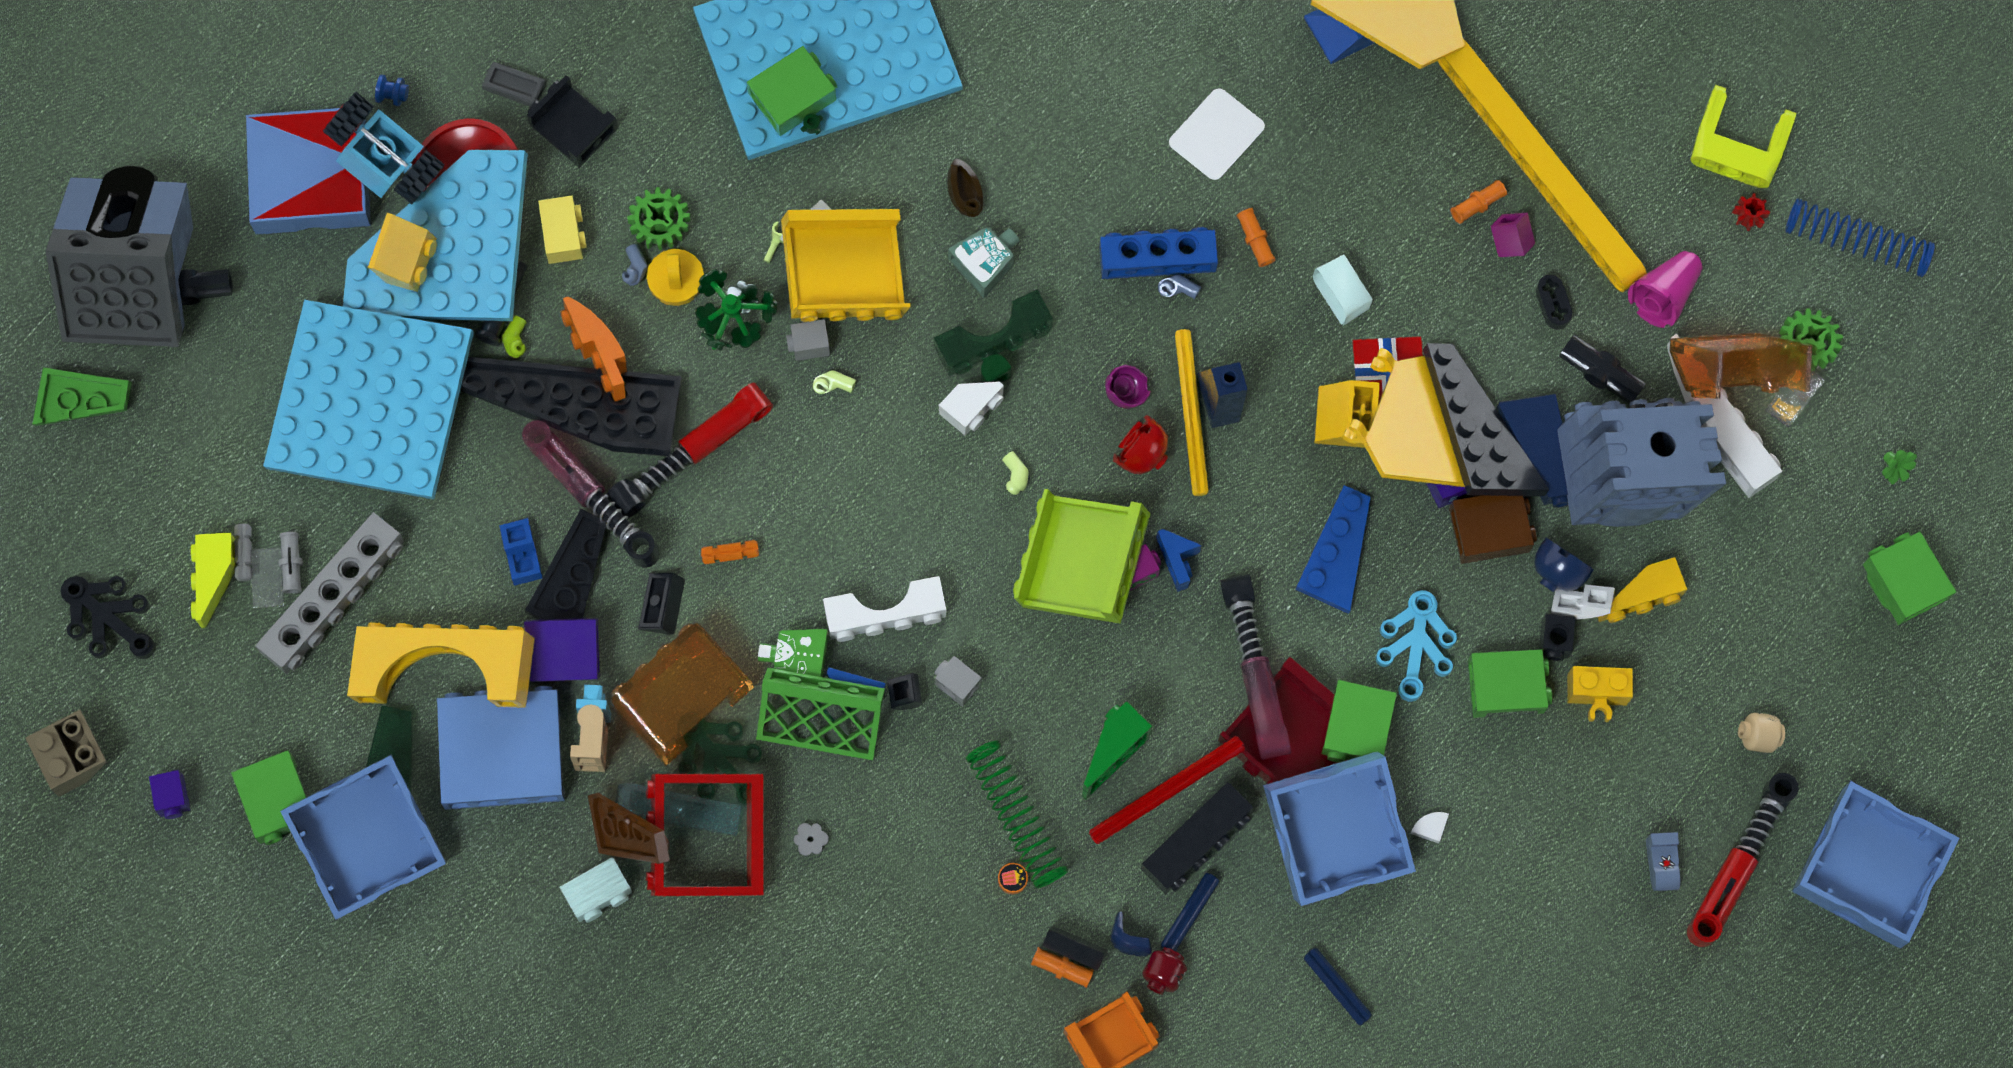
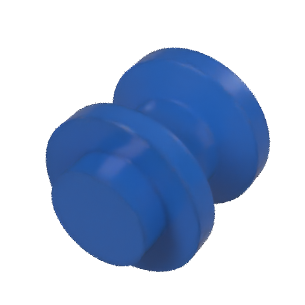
M381 74L376 84V103H382L386 98L392 99L394 106H400L402 101H407L409 85L405 84L404 78H398L394 83L387 81L386 75Z

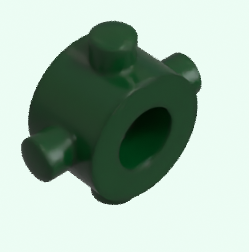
M816 114L806 115L803 119V126L800 128L801 131L818 135L821 132L820 121L823 120V117Z

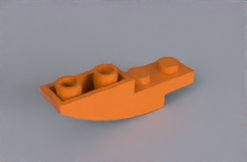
M569 296L563 298L564 310L560 311L565 327L570 326L573 332L570 333V338L574 349H580L584 359L591 357L595 369L601 368L603 375L600 378L605 392H611L614 401L625 399V386L621 373L627 372L625 354L609 328L591 310Z

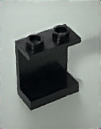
M565 76L561 81L557 80L549 87L548 94L541 101L536 100L529 107L527 118L529 125L580 168L618 129L616 117L609 111L605 114L600 112L572 88L570 78Z

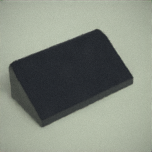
M649 573L638 627L639 630L674 635L685 583L684 578L674 573Z
M1055 926L1049 928L1042 945L1095 970L1099 969L1107 952V949Z

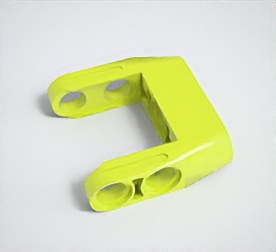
M1715 84L1695 139L1691 162L1700 168L1748 185L1768 188L1783 156L1797 113L1785 109L1779 122L1775 125L1767 152L1717 135L1714 132L1727 94L1725 87Z

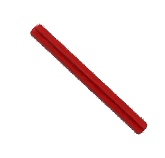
M1238 736L1233 737L1090 829L1089 835L1096 844H1100L1243 752L1245 746Z

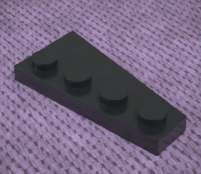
M580 509L526 607L525 613L538 620L583 619L606 529L605 522L602 523L597 516Z

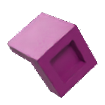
M1528 212L1502 214L1491 225L1499 257L1525 256L1535 245Z

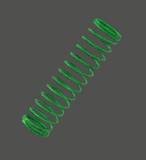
M998 740L990 741L970 752L966 756L967 763H971L970 769L979 770L976 774V779L985 780L981 785V789L991 790L987 795V800H997L993 804L992 810H1002L997 818L1000 821H1007L1003 826V830L1013 831L1008 838L1009 841H1019L1015 845L1014 851H1025L1020 856V861H1030L1025 867V871L1035 872L1031 877L1034 888H1042L1064 876L1068 872L1067 866L1057 867L1038 879L1033 880L1042 870L1059 862L1062 857H1058L1041 867L1028 870L1029 866L1036 860L1056 850V847L1054 846L1035 857L1022 859L1030 850L1047 842L1051 837H1045L1029 847L1017 849L1024 840L1045 829V826H1041L1023 837L1011 839L1018 830L1035 822L1040 816H1035L1022 825L1006 829V826L1011 821L1031 811L1034 806H1029L1016 815L1000 818L1005 811L1025 801L1029 796H1023L1010 805L995 808L996 804L1003 798L1021 790L1023 785L1013 788L1004 795L989 798L996 789L1012 782L1018 777V775H1013L998 785L984 788V785L990 779L1012 768V765H1007L990 776L978 778L983 770L1004 760L1007 756L1004 754L984 766L973 768L977 761L988 757L1001 748V743Z

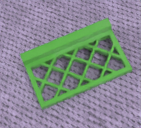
M767 668L762 684L763 692L756 740L868 760L874 759L885 688ZM769 693L781 695L787 703L775 709L768 701ZM806 699L810 700L816 708L805 715L796 703ZM832 704L839 705L845 712L844 715L836 720L826 710ZM791 707L800 719L788 725L780 713ZM860 710L873 711L874 718L866 725H863L855 714ZM821 713L829 724L818 731L809 719ZM773 718L783 728L778 733L764 731L765 723ZM850 718L858 730L847 736L839 724ZM802 723L812 733L806 739L798 738L793 731ZM833 728L842 740L836 744L827 743L822 735ZM863 734L870 743L869 750L856 748L851 740Z

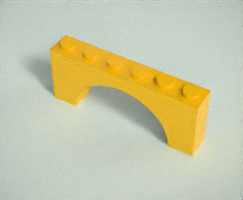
M368 623V627H356L347 696L358 703L386 704L394 682L406 668L425 657L450 653L466 656L477 663L486 680L488 701L497 707L526 708L535 638L528 634L523 627L507 626V630H497L494 626L480 625L479 629H469L468 626L454 624L451 625V629L441 628V626L435 624H424L423 628H413V625L397 623L395 627H386V625L381 623Z

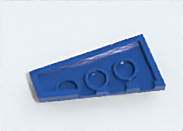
M1343 486L1295 590L1345 613H1350L1370 496L1348 486Z

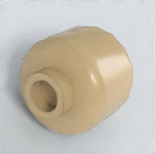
M1750 713L1745 721L1739 724L1738 736L1742 739L1743 746L1749 751L1773 753L1784 742L1785 727L1775 715Z

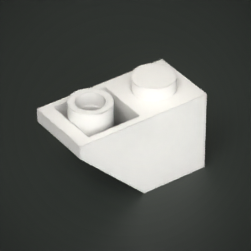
M1000 382L958 384L939 404V414L966 436L970 430L976 431L985 420L983 416L989 409L994 411L1004 399L1002 396L1004 385Z

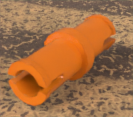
M1496 180L1483 190L1472 192L1470 198L1451 208L1450 211L1454 220L1458 224H1462L1476 213H1483L1488 210L1489 205L1507 195L1504 184L1500 180Z
M1248 208L1238 213L1236 216L1246 235L1245 242L1251 246L1259 267H1265L1276 261L1266 240L1268 236L1266 230L1261 229L1253 208Z
M1041 947L1037 948L1031 962L1032 966H1037L1056 974L1055 978L1061 980L1063 977L1087 988L1094 972L1093 969L1070 961L1066 956L1062 958L1041 949Z

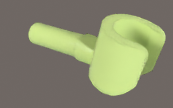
M778 221L772 226V241L764 258V261L770 263L779 244L783 243L780 239L783 234L776 232L779 227Z

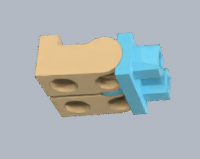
M584 685L583 699L576 700L577 720L581 729L579 745H571L570 758L575 771L605 772L608 727L606 723H611V712L606 695L603 693V686Z

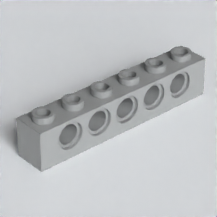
M373 512L255 645L258 651L285 674H288L291 669L293 671L296 670L303 663L306 652L311 647L315 648L321 643L325 636L323 633L328 627L336 625L344 615L343 610L350 602L355 603L362 596L365 585L370 580L374 581L380 576L383 571L382 566L389 558L394 559L403 548L402 543L404 542L401 534ZM376 545L379 547L375 555H365V550L369 546ZM353 567L359 568V573L355 577H345L348 569ZM330 590L340 591L336 599H325L326 594ZM311 612L320 613L317 621L313 623L306 622V617ZM290 635H300V639L295 645L286 644V640Z

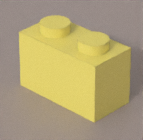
M573 195L539 200L548 263L583 259L582 249L587 248L585 232H579L578 222H583L580 204L575 205Z

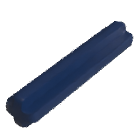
M1205 873L1161 943L1162 948L1166 947L1174 951L1177 950L1219 883L1217 877L1210 873Z
M1317 948L1310 950L1304 956V960L1356 1023L1363 1025L1371 1018V1012Z

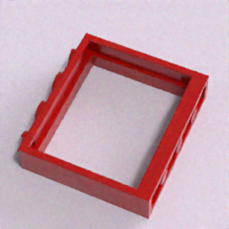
M652 774L651 780H647L646 798L651 799V811L646 812V821L664 830V783H747V886L664 887V863H651V872H646L647 890H651V896L764 895L763 774Z

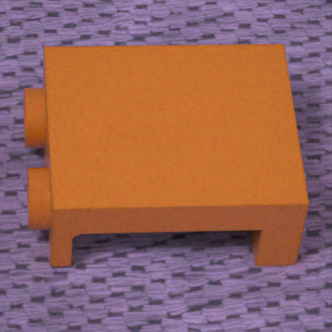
M1125 992L1117 1000L1078 1023L1074 1022L1064 1028L1063 1032L1084 1068H1124L1158 1047L1157 1039L1160 1038L1153 1023H1146L1141 1013L1144 1012V1009L1136 996L1130 997L1128 992Z

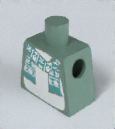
M986 227L948 249V259L980 295L985 298L1012 268L1014 255L1010 249L1019 242V238L1010 228L997 237L990 228Z

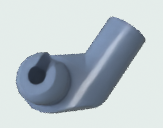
M632 244L625 249L631 264L626 272L623 271L622 279L630 286L639 284L648 269V264L638 244Z

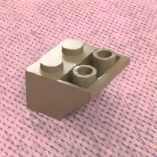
M81 710L25 737L50 789L59 797L87 783L107 763Z

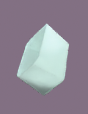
M1345 255L1315 269L1313 280L1341 325H1346L1369 310L1373 299Z

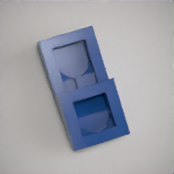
M528 518L499 525L514 586L542 579V572Z

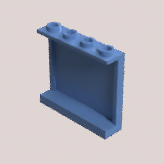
M550 686L534 688V691L528 692L526 708L497 707L487 700V690L477 691L474 696H463L462 693H447L445 698H437L441 804L445 810L565 801L561 766L558 702L560 701V696L557 690H552Z

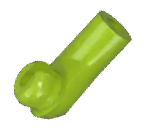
M517 315L513 317V321L510 322L502 335V342L506 353L513 358L520 357L526 350L525 344L522 343L520 333L527 322Z

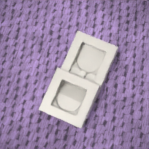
M1585 584L1584 592H1566L1556 589L1551 614L1575 617V619H1587L1610 614L1615 588Z

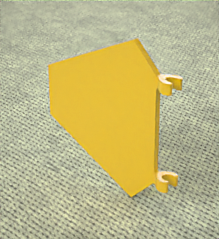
M1311 0L1310 3L1312 6L1418 69H1422L1464 48L1454 0Z
M1380 348L1377 357L1373 358L1370 367L1377 372H1390V376L1369 431L1366 430L1362 422L1353 419L1349 429L1345 430L1343 439L1349 443L1364 444L1382 478L1465 487L1425 356L1396 361L1388 350Z

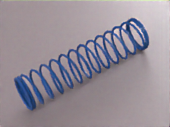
M1799 198L1796 199L1787 221L1786 233H1792L1801 208L1805 204L1804 215L1798 237H1801L1804 227L1816 207L1809 241L1812 240L1823 214L1827 211L1820 244L1823 243L1825 235L1834 217L1837 215L1835 232L1830 245L1832 248L1844 222L1848 218L1847 230L1841 251H1844L1851 232L1859 221L1852 255L1855 254L1862 235L1868 225H1870L1863 258L1866 257L1876 233L1881 229L1873 261L1877 260L1883 243L1891 232L1890 246L1884 265H1887L1894 246L1902 235L1901 249L1895 269L1898 268L1905 249L1913 239L1912 252L1906 273L1909 272L1911 263L1919 247L1924 242L1917 276L1923 277L1926 274L1934 253V242H1928L1927 244L1926 240L1923 239L1915 248L1916 239L1915 236H1911L1904 245L1905 235L1903 232L1894 240V231L1890 229L1883 237V227L1880 225L1872 234L1873 226L1871 222H1868L1861 231L1862 222L1860 218L1850 228V215H1846L1839 225V211L1835 212L1828 222V208H1825L1818 217V205L1815 204L1807 214V201L1799 200Z

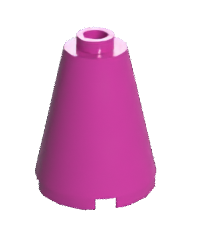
M1682 251L1635 281L1628 290V300L1631 305L1635 302L1639 308L1636 313L1654 326L1664 328L1667 324L1673 326L1679 319L1702 272L1703 266L1700 258L1693 252Z

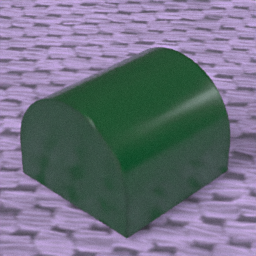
M1001 355L986 357L981 364V382L1002 383L1011 378L1012 367L1007 359Z

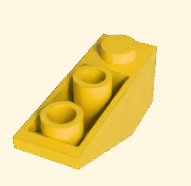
M1673 557L1647 565L1613 598L1611 613L1599 616V622L1608 620L1609 623L1623 620L1626 618L1625 614L1636 611L1637 615L1653 610L1654 605L1664 603V606H1670L1680 602L1681 597L1687 591V587L1676 558Z

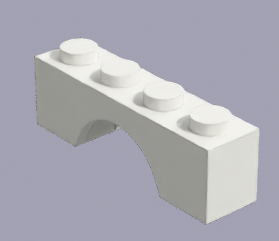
M939 576L911 581L905 598L898 605L887 610L867 608L852 593L823 599L830 639H837L838 642L852 640L855 638L854 635L866 633L867 636L879 635L884 632L883 629L895 627V630H905L911 628L912 624L924 622L926 625L936 624L942 621L941 618L946 617V606Z

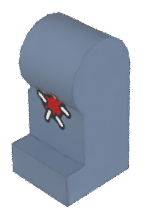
M1678 832L1651 833L1646 838L1653 891L1679 890L1680 888L1677 847L1679 845Z

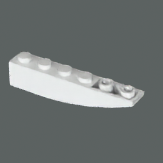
M1675 334L1667 344V349L1686 403L1699 401L1701 405L1712 404L1714 416L1701 427H1716L1718 435L1716 441L1718 450L1721 452V463L1747 497L1750 498L1779 477L1782 473L1781 464L1775 455L1769 454L1764 448L1760 435L1754 430L1751 431L1747 426L1743 413L1730 404L1725 390L1720 385H1716L1710 378V372L1706 365L1697 361L1692 354L1693 351L1689 343L1684 339L1681 340Z

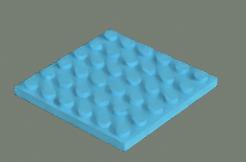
M304 300L263 467L274 471L435 499L474 335L473 330Z

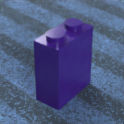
M598 618L527 620L524 622L523 628H525V631L535 638L529 681L592 680L600 678Z

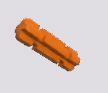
M756 540L745 541V544L736 542L717 545V548H713V546L701 548V557L704 564L715 563V560L725 562L743 559V556H747V558L759 556Z

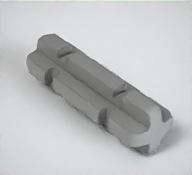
M236 524L234 527V536L237 539L234 541L235 563L237 565L235 567V578L237 581H250L252 579V568L249 566L252 565V542L249 538H252V528L249 524Z

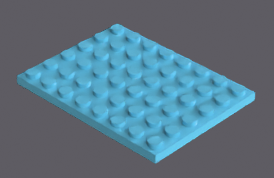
M713 0L693 7L695 17L748 160L962 90L963 85L930 0ZM804 46L808 53L813 52L817 56L823 73L825 75L829 73L837 84L836 101L816 113L817 116L821 115L823 117V120L820 121L821 132L818 135L816 133L809 134L806 131L803 133L800 129L803 126L802 122L782 136H779L748 94L746 82Z

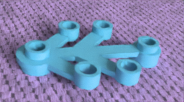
M1425 590L1413 593L1409 598L1408 608L1393 619L1383 621L1380 626V634L1384 638L1391 639L1396 636L1398 628L1414 619L1412 631L1389 647L1379 649L1376 654L1377 664L1387 667L1392 664L1394 657L1410 647L1407 674L1398 688L1400 697L1408 702L1416 701L1423 692V683L1418 679L1422 649L1435 664L1434 671L1438 676H1448L1453 669L1452 661L1443 656L1425 632L1426 621L1439 635L1438 643L1445 649L1454 646L1457 635L1453 630L1448 629L1436 613L1438 603L1435 596ZM1425 602L1428 608L1420 610L1417 603ZM1392 625L1394 632L1387 633L1384 630V626ZM1448 634L1452 637L1453 641L1445 643L1442 636ZM1380 654H1389L1390 660L1382 661ZM1446 663L1449 668L1448 671H1441L1438 664ZM1412 686L1415 689V694H1407L1405 687Z

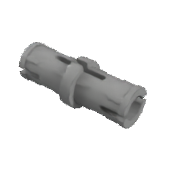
M298 532L280 533L281 559H279V567L282 568L283 593L302 592L300 566L303 565V559L299 558ZM290 551H291L292 574H291V572H290V568H291V567H290V554H289Z

